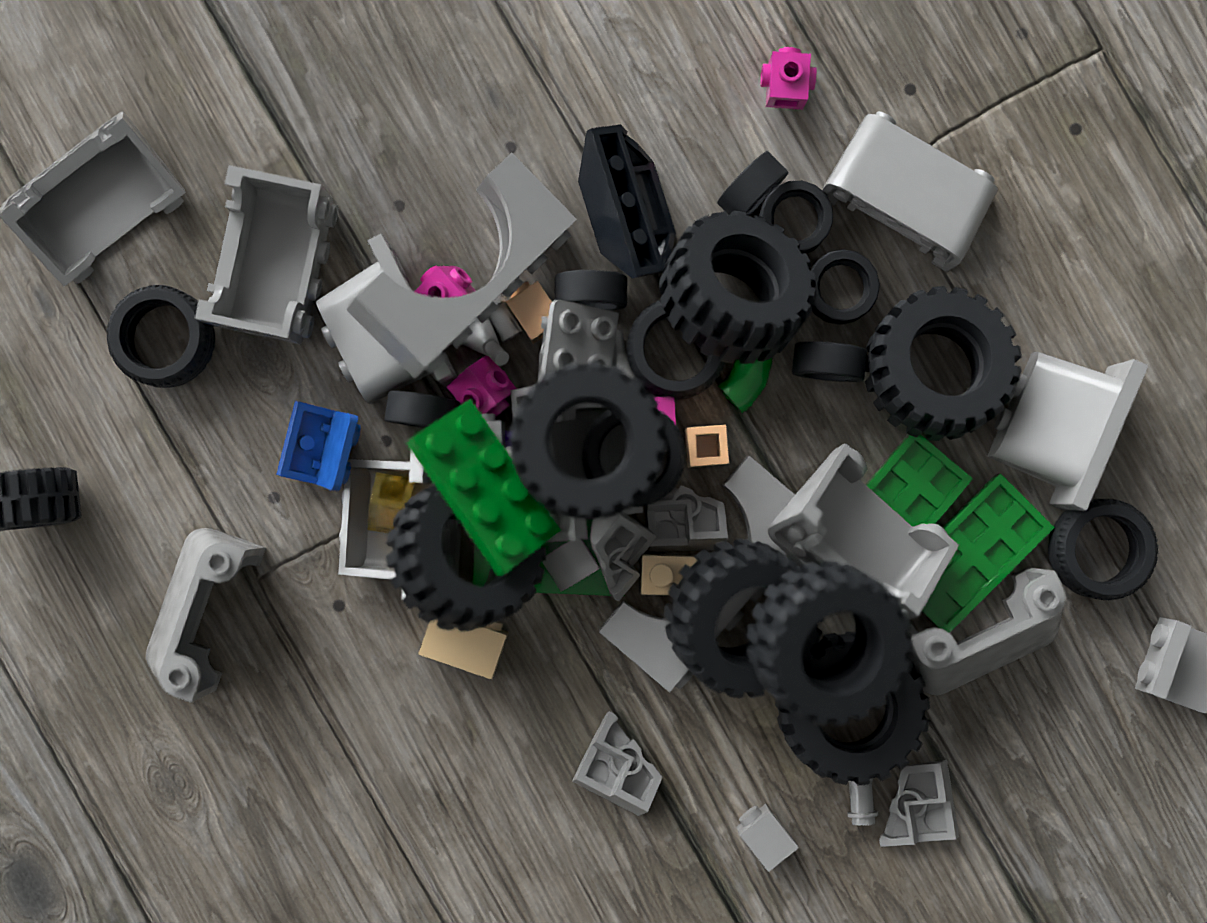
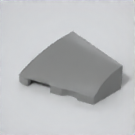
M680 485L679 489L674 487L667 496L646 506V526L657 536L648 547V552L714 550V544L728 540L724 503L711 497H700L692 489Z
M623 511L614 516L593 519L590 535L591 544L609 592L617 601H620L641 575L633 566L657 538L649 528Z
M609 711L595 733L572 782L640 816L649 811L662 776L652 763H648L643 758L642 749L634 739L630 741L616 722L618 717Z
M947 760L918 763L904 767L898 780L899 787L896 797L892 799L890 805V815L885 831L879 840L880 847L915 845L918 842L955 840L959 838Z

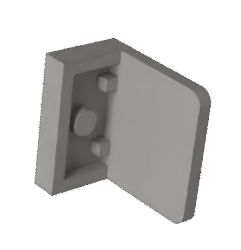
M564 300L552 301L549 308L542 359V375L545 376L551 371L555 372L564 368L565 365L573 363L581 365L588 364V362H601L603 366L612 367L619 313Z
M1159 617L1158 623L1151 634L1150 646L1145 660L1139 668L1135 689L1195 711L1207 713V633L1193 629L1191 625L1178 620Z

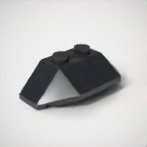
M621 124L590 128L586 131L578 183L600 254L632 279L662 273L671 254L676 231L654 161L636 141L627 135L628 131Z

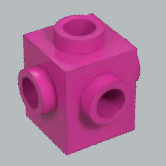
M794 47L780 48L779 52H772L769 63L762 64L760 87H767L766 107L804 109L808 101L809 90L814 91L816 84L817 68L810 67L811 54L801 53L800 49Z
M434 266L420 278L422 284L414 292L429 297L452 298L467 295L476 290L471 286L472 279L460 267Z
M484 356L470 365L447 386L456 400L460 401V405L471 399L481 414H495V417L510 406L506 399L511 395L510 390L517 389L507 374L489 356Z

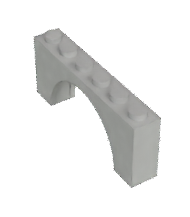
M513 153L495 167L476 189L494 217L500 242L496 270L487 285L475 292L460 297L437 298L408 290L393 281L384 272H381L355 296L346 309L414 378L424 369L432 374L448 358L443 351L451 343L458 348L473 333L468 326L476 318L481 323L486 321L499 308L494 301L501 294L508 299L524 283L519 276L525 270L532 275L548 259L543 253L550 246L557 251L572 236L567 229L577 219Z
M747 456L721 486L729 492L740 508L745 521L748 540L752 543L760 541L768 544L792 559L770 539L768 528L795 494L751 456ZM749 588L733 596L719 614L715 630L716 637L724 628L728 631L732 630L744 615L740 609L749 599L755 602L767 588ZM623 600L599 628V633L669 693L675 686L681 689L690 680L693 673L680 661L672 650L673 643L667 638L665 630L666 625L670 624V622L666 618L639 611Z

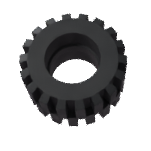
M49 467L0 472V531L66 524L82 517L76 470L67 467Z

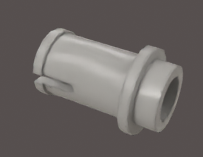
M500 295L494 301L499 308L489 319L504 343L521 333L523 328L520 327L506 304L508 299Z
M873 778L870 779L869 785L858 786L854 781H848L851 812H848L847 816L852 818V825L875 824V817L878 816V811L874 810Z

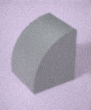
M582 539L571 540L546 555V560L543 561L544 566L560 592L600 568Z

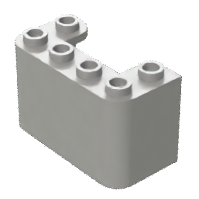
M229 165L225 185L233 187L232 200L234 201H226L225 207L230 213L214 284L208 283L207 291L213 295L208 301L199 299L195 319L214 327L301 344L304 338L309 339L313 331L314 317L310 316L313 301H317L320 298L322 279H318L321 264L325 265L329 258L330 242H326L329 227L334 228L336 224L338 205L333 204L332 196L321 184Z

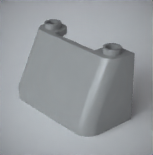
M122 111L10 196L0 208V218L63 286H66L72 280L79 284L91 275L94 269L90 265L94 262L95 257L150 214L163 210L167 215L178 208L184 202L181 196L186 192L137 127Z
M878 111L875 115L867 114L864 117L822 191L827 195L831 205L834 206L837 200L842 202L849 201L850 203L847 206L849 210L854 211L857 208L919 244L921 246L919 251L924 254L932 250L935 257L931 263L948 272L963 260L998 189L993 184L995 181L994 177L980 169L973 171L896 126V121L891 116Z
M845 443L834 449L778 514L768 528V535L778 547L800 566L814 562L821 567V563L824 561H836L842 566L848 564L859 569L887 587L889 592L896 595L902 603V611L908 615L909 619L917 617L959 545L948 536L944 528L937 524H920L912 527L860 480L867 471L866 463L858 451Z
M209 528L194 530L187 536L146 650L147 664L165 692L174 697L193 702L217 690L222 672L214 670L209 663L208 655L211 648L193 643L214 582L221 583L231 580L237 576L238 571L244 566H259L266 547Z
M1027 567L1012 574L1011 577L1015 582L1014 590L1010 597L1002 600L1010 618L957 643L951 634L942 629L932 628L920 633L911 624L910 629L905 632L913 636V646L911 651H906V656L915 665L913 667L914 670L922 676L926 686L923 688V691L931 695L945 694L1053 642L1058 634L1065 604L1064 589L1056 572Z

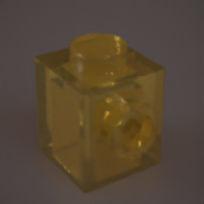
M376 472L369 502L367 530L388 533L396 527L393 526L392 521L397 512L404 509V504L413 497L415 482H409L407 477Z

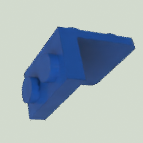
M295 401L276 475L339 491L341 485L346 484L350 476L351 463L348 462L351 446L354 447L358 442L361 429L360 424H357L358 416Z

